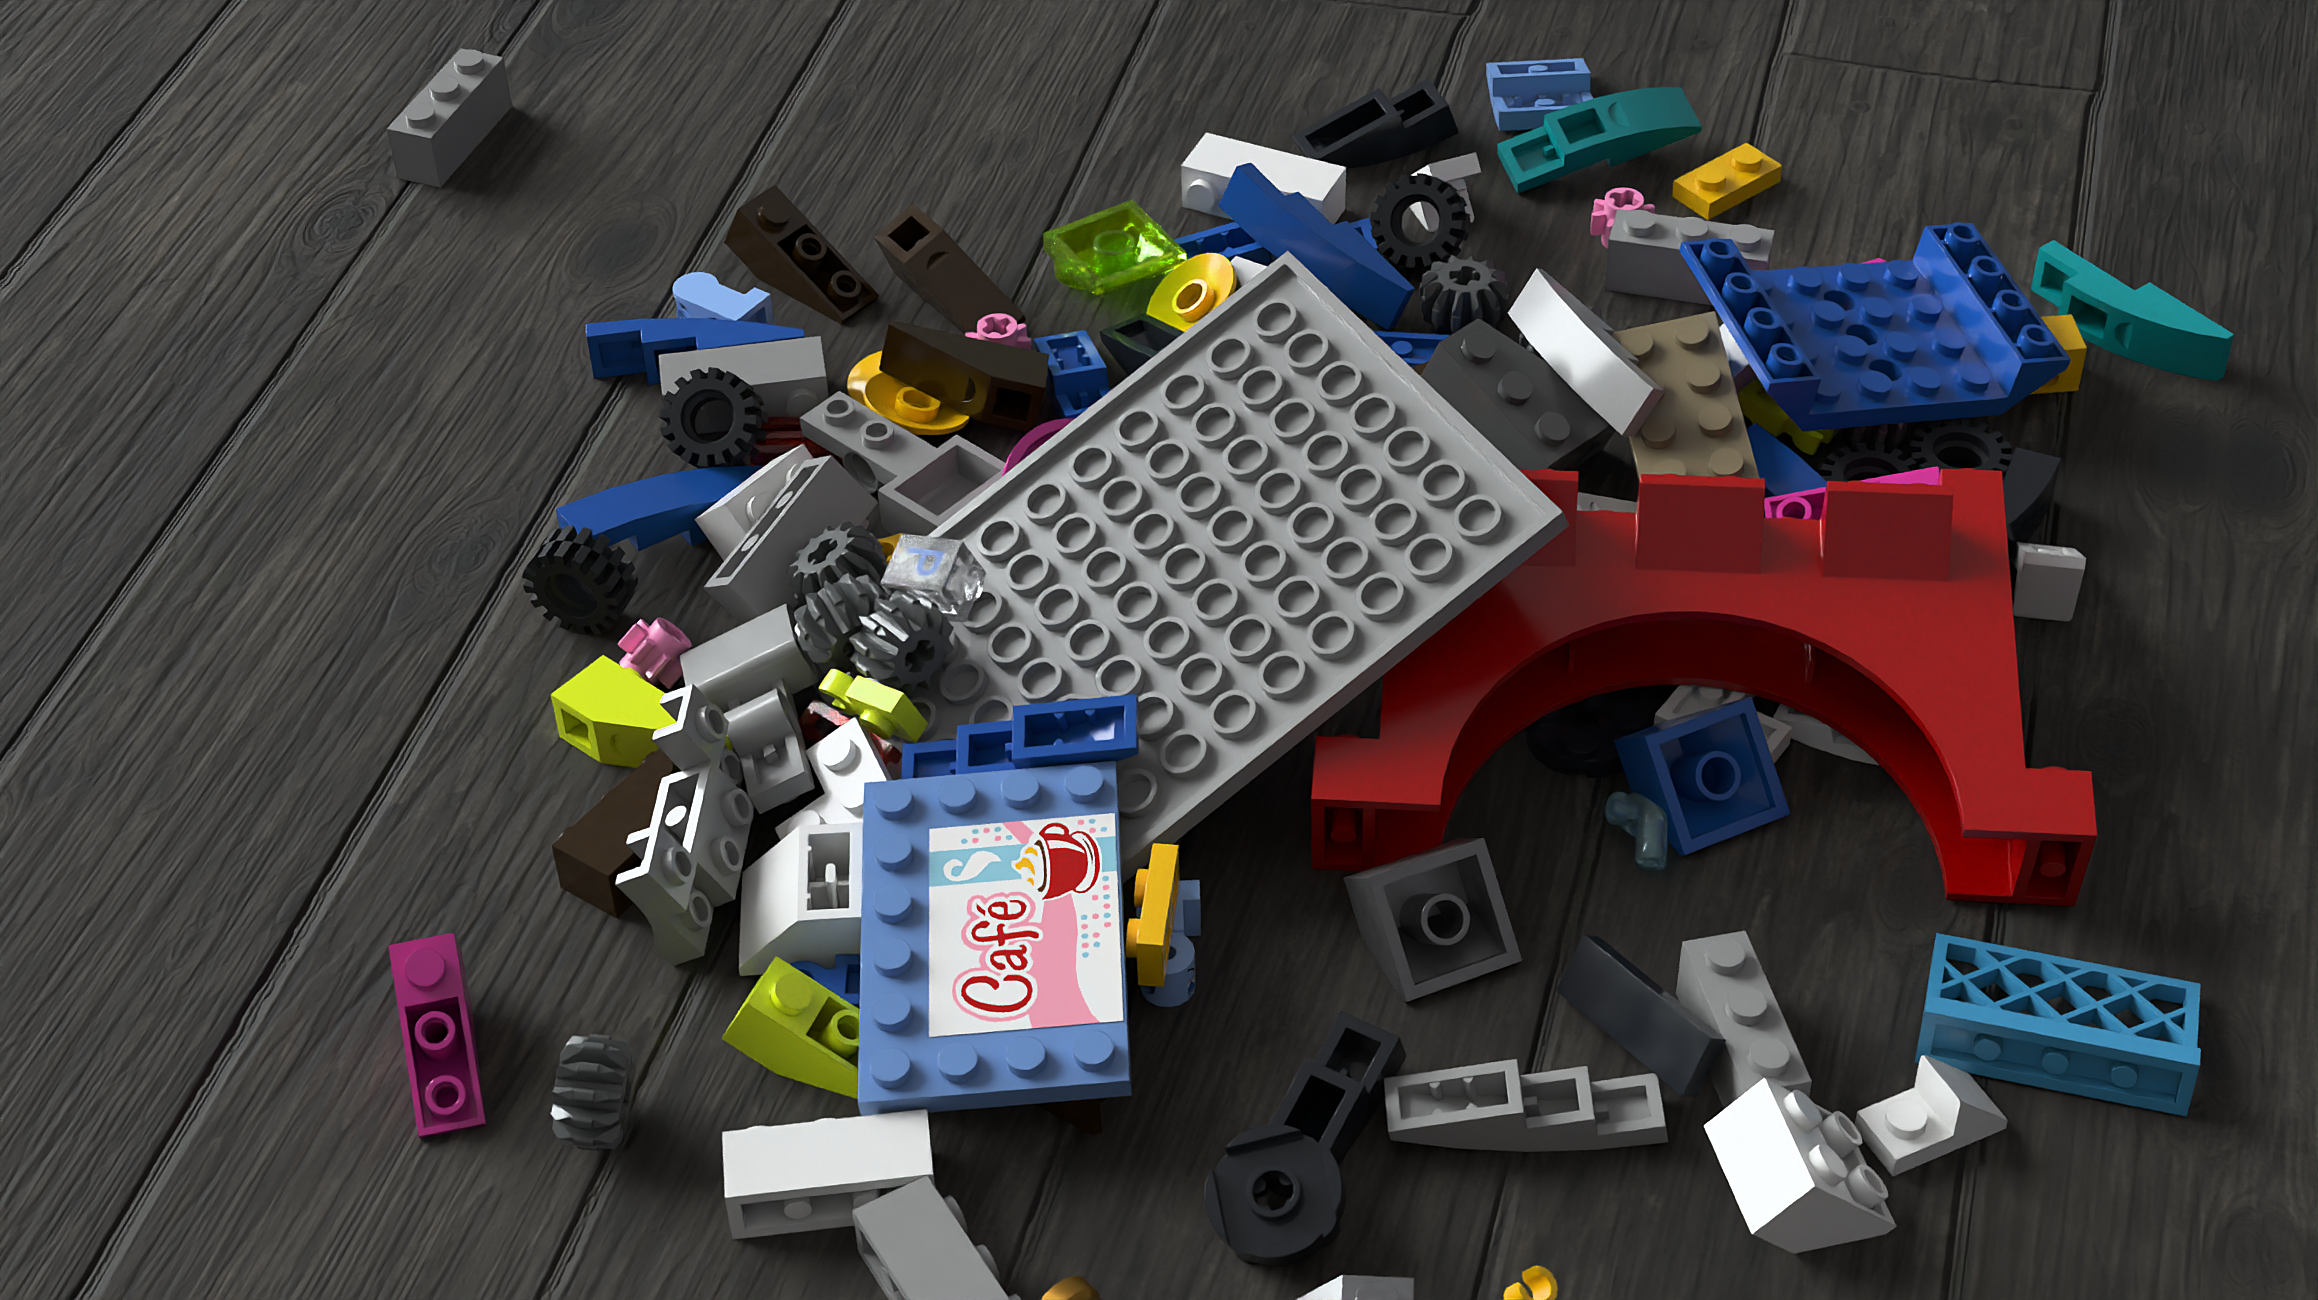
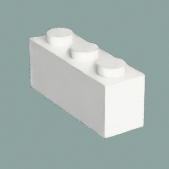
M1206 133L1181 165L1182 207L1231 219L1218 205L1236 166L1251 162L1284 196L1299 191L1332 225L1336 223L1345 210L1346 167L1210 133Z
M927 1109L841 1119L823 1118L815 1122L771 1127L754 1126L744 1130L722 1132L725 1201L732 1239L855 1226L853 1209L926 1175L935 1187Z

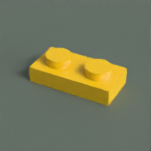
M1746 142L1675 179L1672 197L1709 220L1779 183L1782 165Z
M1153 843L1149 869H1137L1134 906L1142 908L1140 919L1129 918L1126 934V957L1137 958L1138 985L1164 987L1180 888L1179 845Z

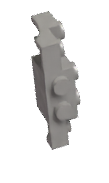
M694 684L662 695L660 705L677 723L654 731L652 741L681 771L661 779L650 827L628 836L626 845L642 860L641 866L618 874L615 883L644 913L652 926L654 948L672 966L704 956L714 907L735 900L755 808L746 792L740 789L743 780L741 762L738 756L724 745L729 721L725 718L720 708L712 704Z

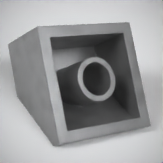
M1484 838L1455 839L1344 878L1362 939L1403 1002L1411 1001L1522 961Z

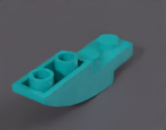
M1681 87L1637 89L1594 98L1544 115V126L1498 143L1497 155L1517 194L1603 160H1606L1609 168L1700 133L1702 132V125Z
M2054 240L2039 248L2031 291L2059 308L2058 315L2072 314L2084 340L2132 361L2160 370L2218 381L2224 377L2234 338L2233 333L2150 282L2134 290Z

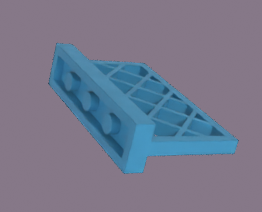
M1936 933L1915 1062L1919 1063L1920 1057L1927 1055L1971 1074L2187 1117L2200 1068L2201 1048H2197L2201 984ZM1946 958L1973 963L1980 970L1962 975L1946 961ZM2025 973L2039 976L2046 983L2029 988L2016 975ZM1996 983L2010 996L1993 1002L1980 989ZM2086 986L2102 988L2112 996L2096 1001L2082 988ZM2062 996L2077 1010L2060 1015L2046 1002ZM1961 997L1965 1002L1956 1001L1953 999ZM2159 999L2183 1004V1008L2164 1015L2149 1001ZM2129 1009L2144 1023L2129 1029L2114 1014ZM2027 1010L2032 1015L2022 1014L2019 1012ZM2094 1023L2098 1028L2089 1027L2086 1025ZM2161 1036L2167 1042L2155 1040L2154 1038Z

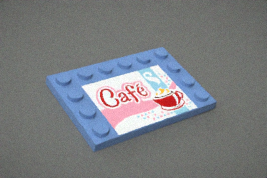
M1116 761L865 782L863 796L858 1106L861 1116L927 1109L928 1113L1132 1096L1119 786Z

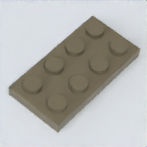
M1715 311L1614 332L1612 337L1640 360L1637 367L1665 390L1635 437L1628 436L1639 483L1640 474L1662 475L1671 473L1685 476L1759 478Z

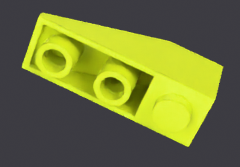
M604 655L551 694L559 737L603 764L632 768L639 767L648 754L659 748L652 741L654 731L677 722L660 705L662 695L666 693L646 682L634 669L624 668ZM726 735L724 745L733 751V745L728 735Z
M776 956L746 998L721 1039L777 1075L858 1099L859 1009Z

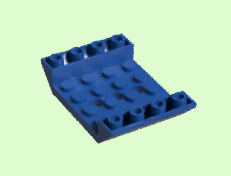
M1956 222L1948 225L1925 226L1914 258L1909 261L1893 260L1891 262L1865 264L1847 263L1821 267L1800 266L1791 269L1759 271L1751 270L1732 239L1711 238L1701 241H1686L1681 243L1679 249L1767 393L1802 431L2001 415L2067 369L2071 361L2068 354L1973 223Z

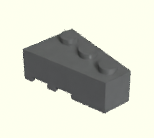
M1479 318L1439 342L1421 374V377L1517 469L1571 471L1602 451L1616 431L1547 362Z

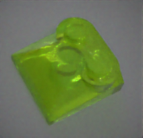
M1133 200L1043 233L1044 251L1054 261V275L1056 279L1075 289L1086 288L1101 298L1171 271L1186 261V251Z

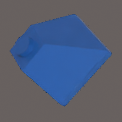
M1752 697L1674 718L1614 740L1633 799L1679 855H1687L1791 814Z

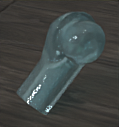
M1618 791L1610 795L1605 806L1606 819L1613 825H1621L1623 830L1636 837L1635 865L1639 869L1649 871L1664 869L1667 865L1668 820L1663 808L1636 792L1627 795L1624 792Z

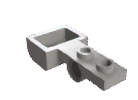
M838 391L800 417L803 436L842 458L845 470L868 493H874L878 490L880 517L883 527L892 535L902 533L905 541L911 547H914L1000 479L1005 466V462L957 434L936 448L841 391Z
M788 603L680 654L685 686L694 684L712 704L720 708L725 718L729 721L727 735L740 757L748 796L759 814L780 804L789 803L799 795L815 788L792 694L819 682L815 664L808 655L805 656L796 641L797 635L793 630L797 624L794 616L795 611Z

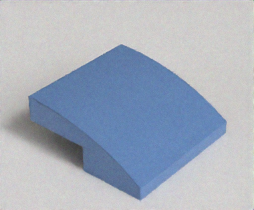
M1583 58L1486 63L1489 94L1499 131L1537 129L1544 126V115L1593 99L1590 93V71Z

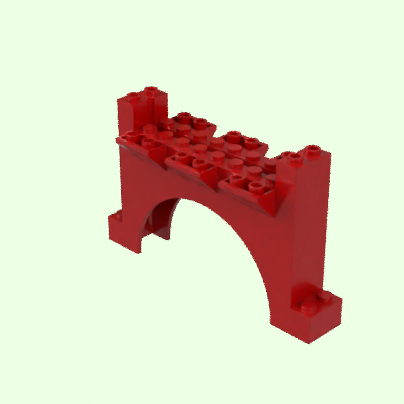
M1972 468L1940 469L1937 485H1927L1924 483L1894 484L1868 483L1863 481H1827L1821 520H1810L1793 517L1763 518L1765 479L1685 476L1671 473L1662 475L1640 474L1636 513L1610 510H1577L1579 471L1518 469L1563 511L1569 526L1383 675L1379 739L1360 738L1355 735H1339L1336 737L1316 736L1311 811L1312 869L1362 872L1441 845L1449 819L1469 782L1492 754L1514 735L1540 719L1541 716L1575 702L1617 690L1653 685H1696L1753 694L1812 716L1855 743L1888 772L1907 795L1921 817L1937 854L1942 871L1946 900L2075 906L2097 838L2091 771L2067 770L2054 766L2042 769L2025 768L2002 471L1976 470Z

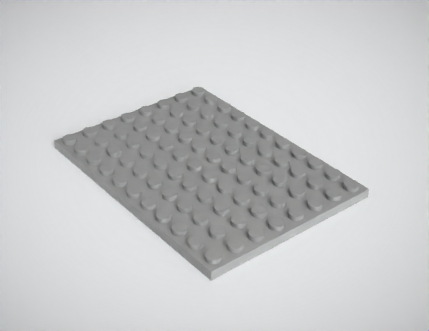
M1287 251L912 547L944 552L939 566L934 573L927 576L920 575L917 572V565L922 554L906 552L889 566L891 571L887 578L881 582L884 587L882 591L887 592L889 597L896 590L911 595L915 593L920 597H927L938 605V609L943 612L948 622L954 627L949 636V641L955 649L944 656L941 661L945 671H935L930 676L929 689L919 686L915 687L913 693L908 697L928 722L927 727L916 743L957 739V725L1013 720V706L1137 694L1139 700V754L1116 762L1119 786L1122 878L1124 883L1137 873L1138 868L1142 869L1150 862L1153 843L1172 845L1566 529L1569 524L1560 508L1301 262ZM927 555L922 566L923 570H930L937 556ZM815 664L819 682L813 684V686L843 725L854 717L859 719L860 716L857 714L848 715L835 709L831 705L835 698L822 693L818 689L828 672L824 673ZM855 665L848 673H845L854 679L857 675L864 677L856 669ZM869 732L892 780L901 779L903 744H911L913 742L893 734L889 740H885Z

